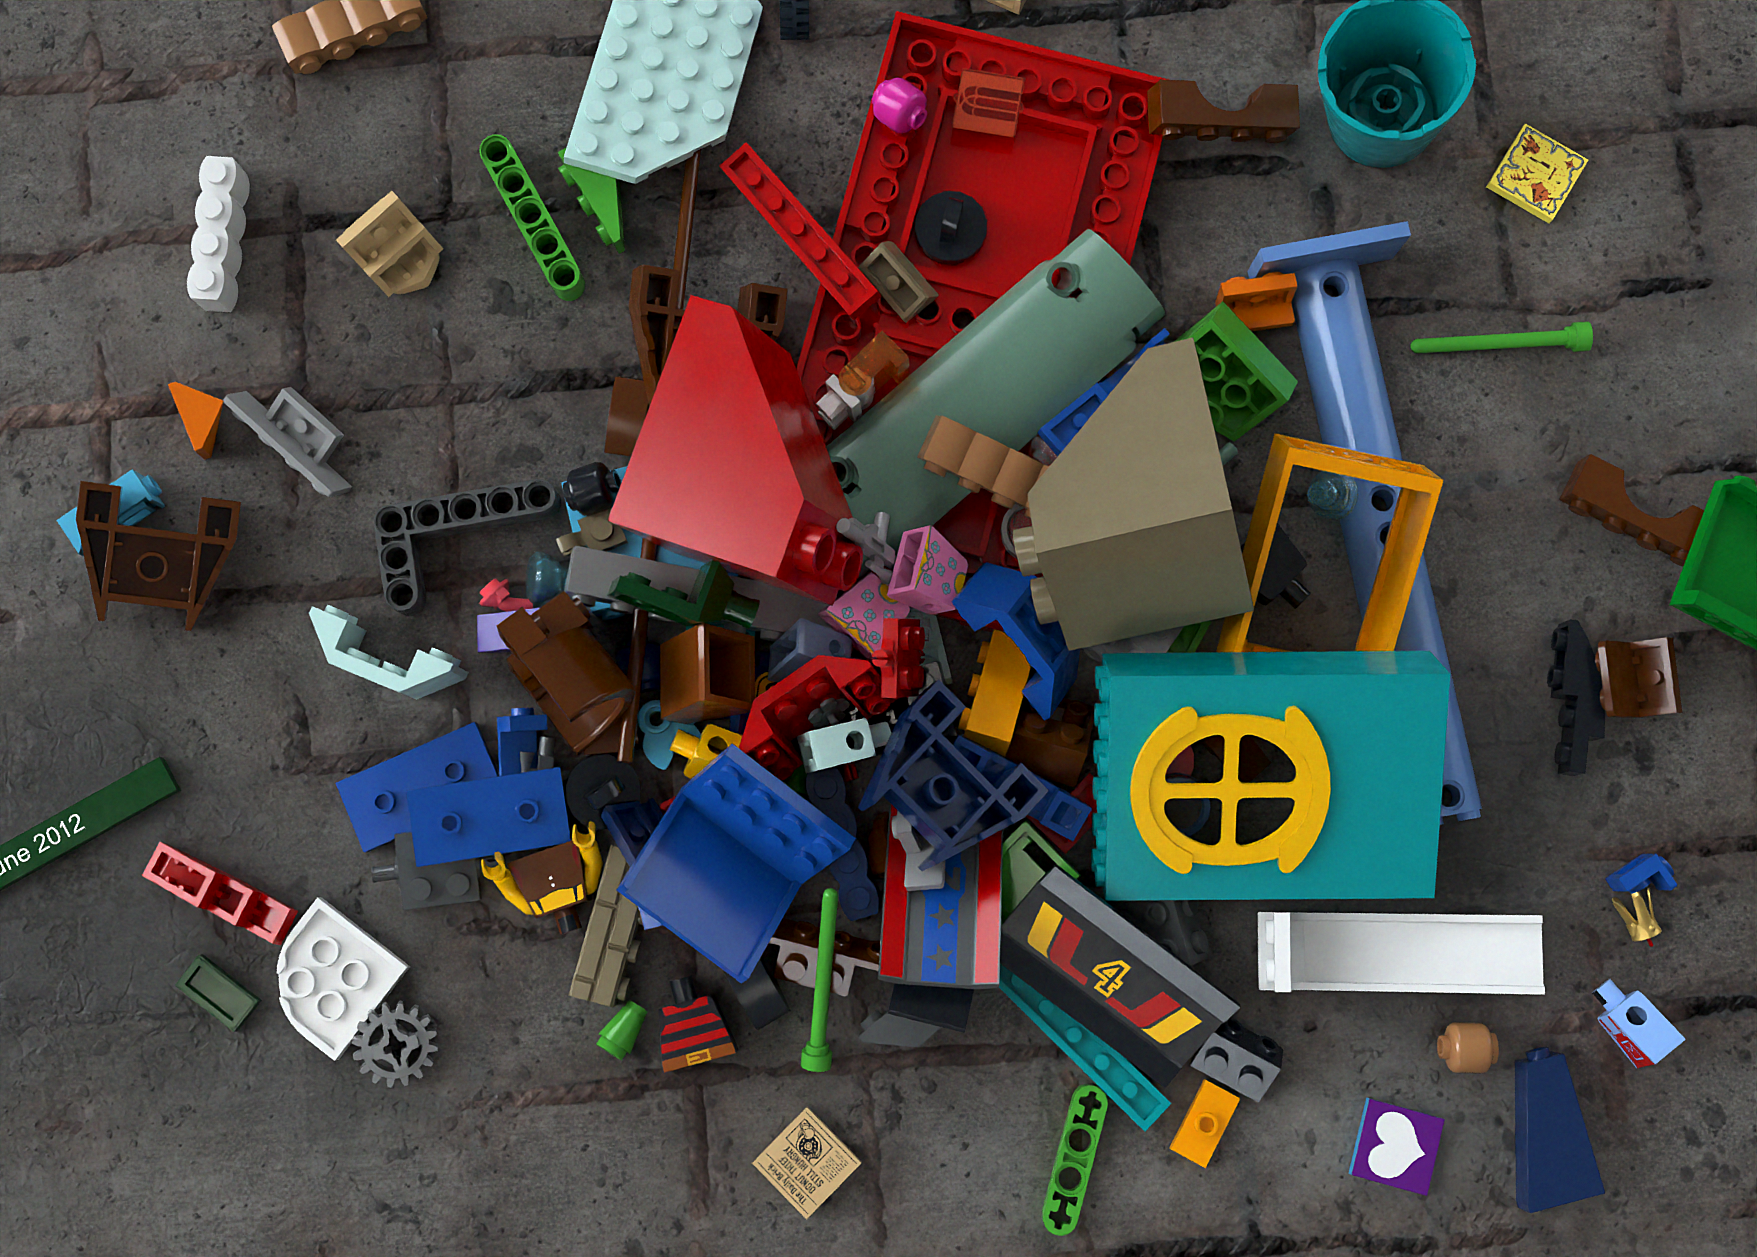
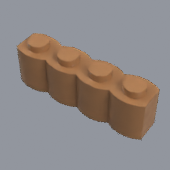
M325 0L312 6L305 12L295 13L277 21L272 25V28L287 63L294 73L311 74L318 71L322 64L328 60L347 59L361 46H376L384 43L388 36L394 32L413 31L428 17L420 0Z
M938 415L935 416L917 458L926 462L923 469L943 478L947 472L960 478L957 485L977 494L980 488L985 489L993 494L991 501L1008 509H1012L1014 504L1026 509L1024 516L1031 519L1027 493L1049 468V466L947 417Z

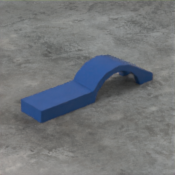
M1165 328L1154 336L1122 368L1103 382L1096 383L1040 428L1037 434L1057 456L1064 450L1146 349L1165 344L1164 340L1170 334Z

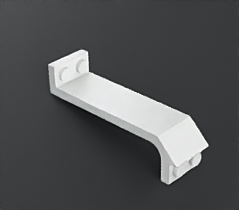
M1258 912L1259 990H1274L1275 992L1331 990L1545 995L1542 953L1543 917L1542 915Z

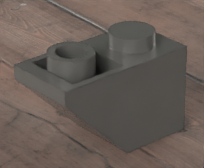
M877 1009L860 1023L864 1030L858 1037L863 1043L918 1048L942 1027L890 1015L888 1010L881 1014Z

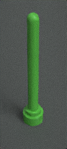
M1589 321L1573 322L1571 326H1566L1564 330L1415 339L1412 341L1410 348L1414 353L1419 354L1564 345L1566 349L1571 348L1573 352L1591 350L1593 330Z
M828 888L823 893L810 1041L806 1042V1047L802 1049L801 1067L812 1072L828 1071L831 1069L832 1051L829 1049V1043L826 1042L838 906V892L833 888Z

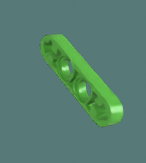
M1094 1084L1079 1086L1072 1095L1042 1208L1043 1223L1048 1231L1054 1235L1064 1236L1072 1232L1077 1225L1108 1105L1106 1094ZM1090 1091L1095 1092L1094 1098L1100 1101L1098 1108L1092 1107L1090 1109L1088 1117L1091 1121L1096 1120L1095 1127H1091L1084 1122H1073L1075 1114L1083 1118L1085 1106L1079 1103V1099L1081 1096L1087 1097ZM1077 1129H1084L1090 1135V1144L1082 1151H1076L1069 1145V1136ZM1067 1167L1077 1169L1081 1176L1079 1184L1072 1189H1066L1059 1183V1174ZM1055 1191L1066 1197H1076L1075 1203H1071L1069 1200L1066 1201L1065 1213L1070 1216L1068 1222L1062 1221L1060 1227L1054 1226L1055 1222L1049 1216L1051 1211H1058L1061 1202L1059 1197L1053 1198Z

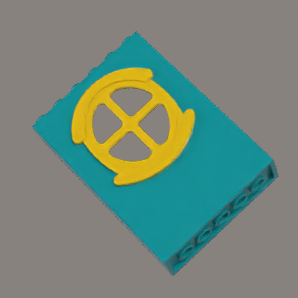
M1430 651L1102 653V666L1095 667V687L1099 689L1101 703H1095L1094 723L1095 727H1098L1100 739L1094 740L1093 757L1094 763H1097L1098 777H1093L1092 785L1093 799L1096 800L1097 813H1092V834L1096 836V849H1091L1092 872H1095L1096 887H1102L1105 901L1435 898L1451 673ZM1221 735L1224 737V764L1221 781L1217 783H1169L1165 780L1167 768L1182 750L1196 741L1209 736ZM1244 735H1254L1268 740L1282 749L1295 766L1296 776L1291 782L1244 783L1239 781L1240 739ZM1172 798L1220 799L1222 801L1220 841L1215 845H1207L1184 835L1166 816L1164 810L1165 802ZM1292 798L1294 800L1292 813L1276 831L1253 843L1246 845L1236 843L1237 803L1240 799Z

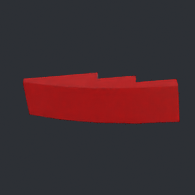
M159 842L142 874L143 877L190 904L206 909L235 926L244 927L272 944H282L298 913V910L269 894L164 842Z

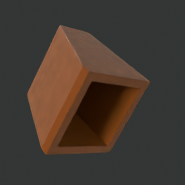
M701 623L660 645L661 719L690 724L750 713L755 699L754 636Z

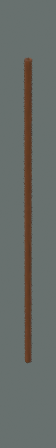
M701 149L685 160L673 269L680 270L676 308L678 309L684 308ZM642 538L640 558L655 561L657 544ZM634 609L627 678L635 686L636 694L631 705L622 715L617 759L621 763H633L649 621L648 611Z

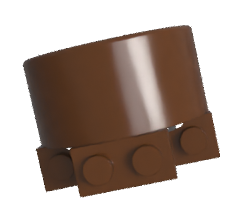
M563 591L531 615L521 607L496 625L499 637L513 653L506 658L509 669L544 714H547L548 719L574 752L579 755L599 739L625 713L635 697L636 689L591 633L592 625L588 620L591 615L585 605L577 597L571 600L567 593Z

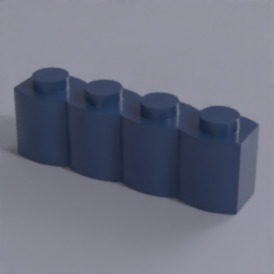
M831 767L807 773L806 790L812 804L853 837L857 838V823L853 812L846 804V786L837 768ZM855 839L849 851L829 864L832 875L840 883L839 901L841 908L850 921L877 914L879 910L877 890L872 881L867 877L868 860L861 844Z

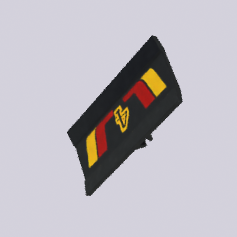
M1057 864L1052 866L1001 924L1000 964L1165 1088L1182 1069V1066L1218 1027L1241 1008L1240 1003Z

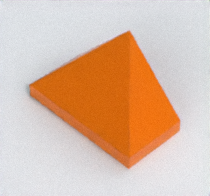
M177 382L168 384L195 452L204 460L211 458L224 401Z

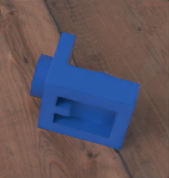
M1641 854L1605 878L1613 891H1629L1630 894L1647 887L1651 883L1650 880L1658 890H1672L1677 887V883L1672 877L1674 875L1672 867L1663 857H1658L1657 854Z

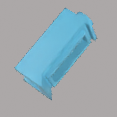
M132 469L109 484L123 487L118 525L134 526L156 511L154 507H165L158 496L162 493V490L150 475L143 476ZM75 507L56 521L78 554L84 556L76 523L77 507Z

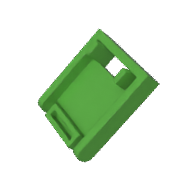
M1024 821L1003 842L1001 924L1046 873L1025 851L1034 841L1063 870L1077 880L1081 877L1068 861L1028 821Z

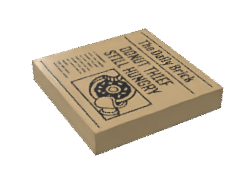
M808 1106L752 1162L806 1220L862 1163Z

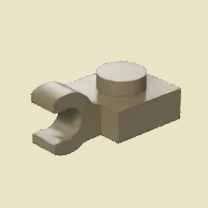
M612 508L577 520L581 531L557 538L556 541L563 556H570L575 546L589 547L607 552L628 543L622 527L608 521Z

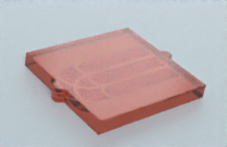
M962 68L958 93H955L953 97L956 106L952 127L1015 138L1019 113L1023 112L1024 109L1021 99L1025 78Z

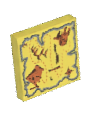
M1524 124L1486 188L1543 221L1550 223L1584 169L1588 159L1531 126Z

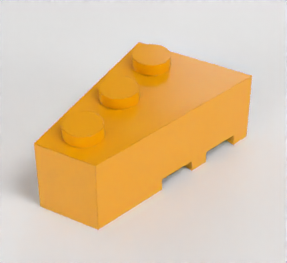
M994 629L990 642L982 641L977 662L983 664L980 675L973 673L967 695L974 697L971 708L966 707L963 710L958 729L964 730L963 737L1005 757L1011 743L1023 698L1021 691L1027 683L1031 665L1018 646L1005 632Z

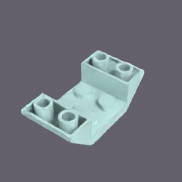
M327 605L324 611L312 606L309 612L329 664L416 700L465 680L469 673L459 667L461 660L435 648H431L429 654L417 650L408 671L385 661L382 668H380L378 665L381 660L358 650L366 634V630L356 625L358 618L330 605Z

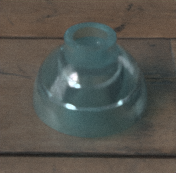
M1322 471L1311 480L1307 498L1312 510L1320 517L1329 520H1340L1353 511L1358 499V488L1354 478L1351 476Z
M536 551L533 553L527 565L525 580L526 595L530 602H545L554 598L560 591H565L568 569H563L558 560L545 552Z

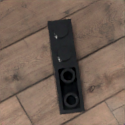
M1570 619L1558 624V628L1552 634L1551 648L1555 651L1554 665L1548 671L1547 684L1551 688L1550 698L1565 700V704L1561 706L1558 716L1559 726L1562 727L1561 742L1557 743L1554 754L1555 763L1559 764L1558 774L1575 776L1586 773L1589 741L1605 738V710L1600 702V691L1603 686L1600 672L1596 667L1595 654L1579 621Z

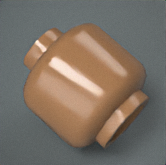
M1453 1022L1447 1026L1444 1035H1439L1437 1040L1439 1058L1445 1059L1448 1068L1454 1073L1481 1074L1487 1072L1491 1064L1497 1063L1499 1055L1497 1036L1495 1033H1490L1489 1028L1483 1023Z

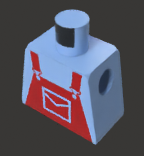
M1608 979L1592 992L1606 1009L1597 1018L1599 1023L1636 1068L1658 1063L1686 1040L1638 990L1624 995L1613 981ZM1626 1013L1630 1015L1631 1023L1628 1021Z

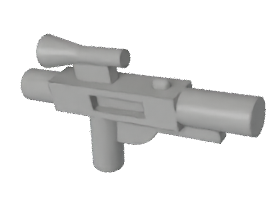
M877 512L874 517V523L863 525L855 518L840 519L836 525L837 531L848 538L852 544L860 546L863 554L870 558V560L865 562V566L875 572L883 584H890L897 558L895 550L886 544L890 515L885 512Z

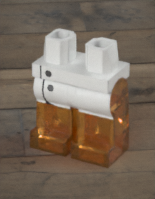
M881 331L842 369L839 379L833 374L826 381L828 393L816 403L820 410L818 411L820 417L833 430L848 417L853 422H856L863 416L862 410L871 405L874 394L891 378L900 384L910 375L909 357Z

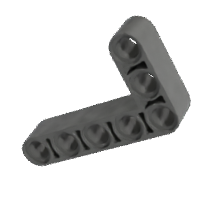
M534 479L394 503L381 507L374 517V529L386 603L392 609L405 616H413L423 610L426 604V591L418 541L554 517L561 508L559 493L548 481ZM542 491L550 492L549 503L543 507L534 506V498L538 493ZM504 498H513L512 509L507 513H498V503ZM468 504H476L475 515L471 519L462 520L461 511L463 507ZM432 510H439L438 521L432 526H425L424 518L426 514ZM401 516V528L393 533L388 532L389 521L394 517ZM401 552H407L408 561L406 565L400 569H394V557ZM412 588L413 598L411 602L400 606L398 602L400 592L404 589Z

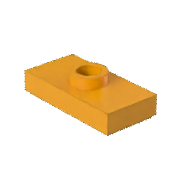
M1204 1079L1169 1148L1206 1168L1240 1098Z

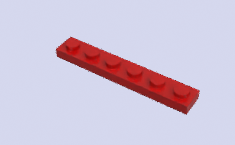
M747 142L719 166L853 321L881 297L879 291Z

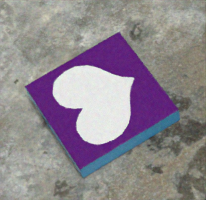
M1366 1097L1349 1174L1427 1196L1445 1119Z

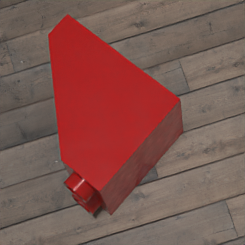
M690 295L608 521L676 554L703 563L715 560L720 562L725 570L833 606L838 590L848 591L855 584L862 567L863 551L860 546L852 544L848 538L836 529L837 522L840 519L853 517L791 354L733 307Z

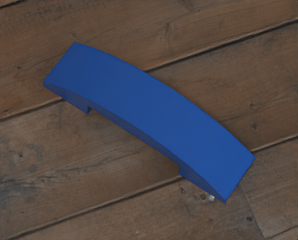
M959 734L952 743L992 785L1005 771L1018 765L1010 759ZM1030 771L1049 791L1028 815L1037 819L1045 827L1074 841L1092 807Z

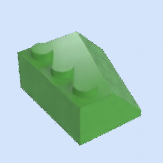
M1223 301L1174 341L1194 338L1214 430L1234 442L1285 404L1298 383L1296 378Z

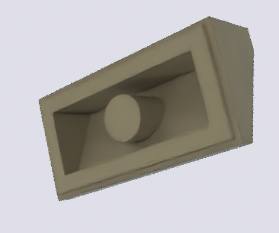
M892 241L881 242L858 267L905 323L938 297V293Z

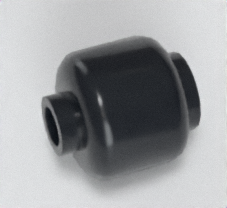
M594 462L571 470L567 476V482L563 483L565 500L572 511L577 510L583 516L611 509L621 486V479L616 470L610 471L602 462Z

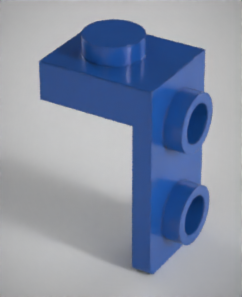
M512 708L511 716L497 717L499 776L521 773L520 751L535 753L530 768L537 767L536 730H547V714L534 715V708Z

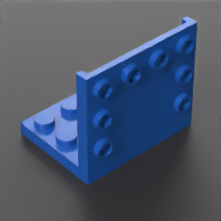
M731 744L680 789L616 890L737 981L743 983L749 979L801 885L849 851L856 838L742 750Z

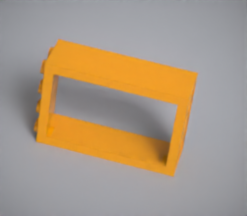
M1275 433L1242 553L1253 607L1255 606L1293 464L1401 487L1354 650L1394 651L1443 479L1421 464ZM1253 611L1225 617L1216 650L1217 652H1292L1247 642L1246 635Z

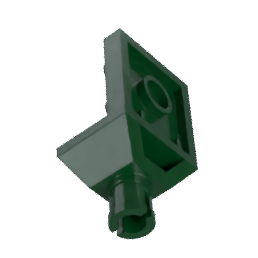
M711 560L701 566L688 601H686L688 594L671 587H666L665 590L661 591L649 586L651 583L650 579L631 572L627 576L620 575L612 581L607 594L611 598L684 626L716 623L723 619L735 622L749 629L756 617L760 600L751 599L733 590L735 583L721 563L715 560Z

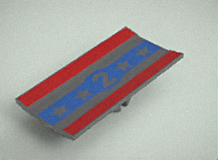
M890 803L878 980L896 984L967 989L999 988L1003 829L946 859L943 888L908 891L904 885L906 852L900 840L895 839L892 833V817L897 816L898 810Z

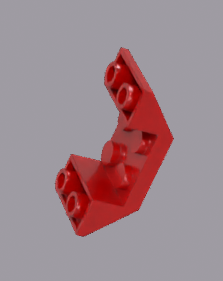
M817 655L754 699L739 749L779 780H784L791 776L795 769L804 764L791 740L811 730L813 724L809 722L808 716L814 709L821 708L820 704L824 700L832 697L835 700L847 698L868 720L874 715L883 713L891 703L899 698H881L882 677L868 660Z

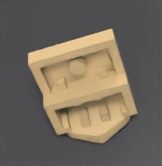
M393 191L380 199L336 239L342 248L388 297L393 293L405 294L429 287L439 263V253L443 250L441 245Z

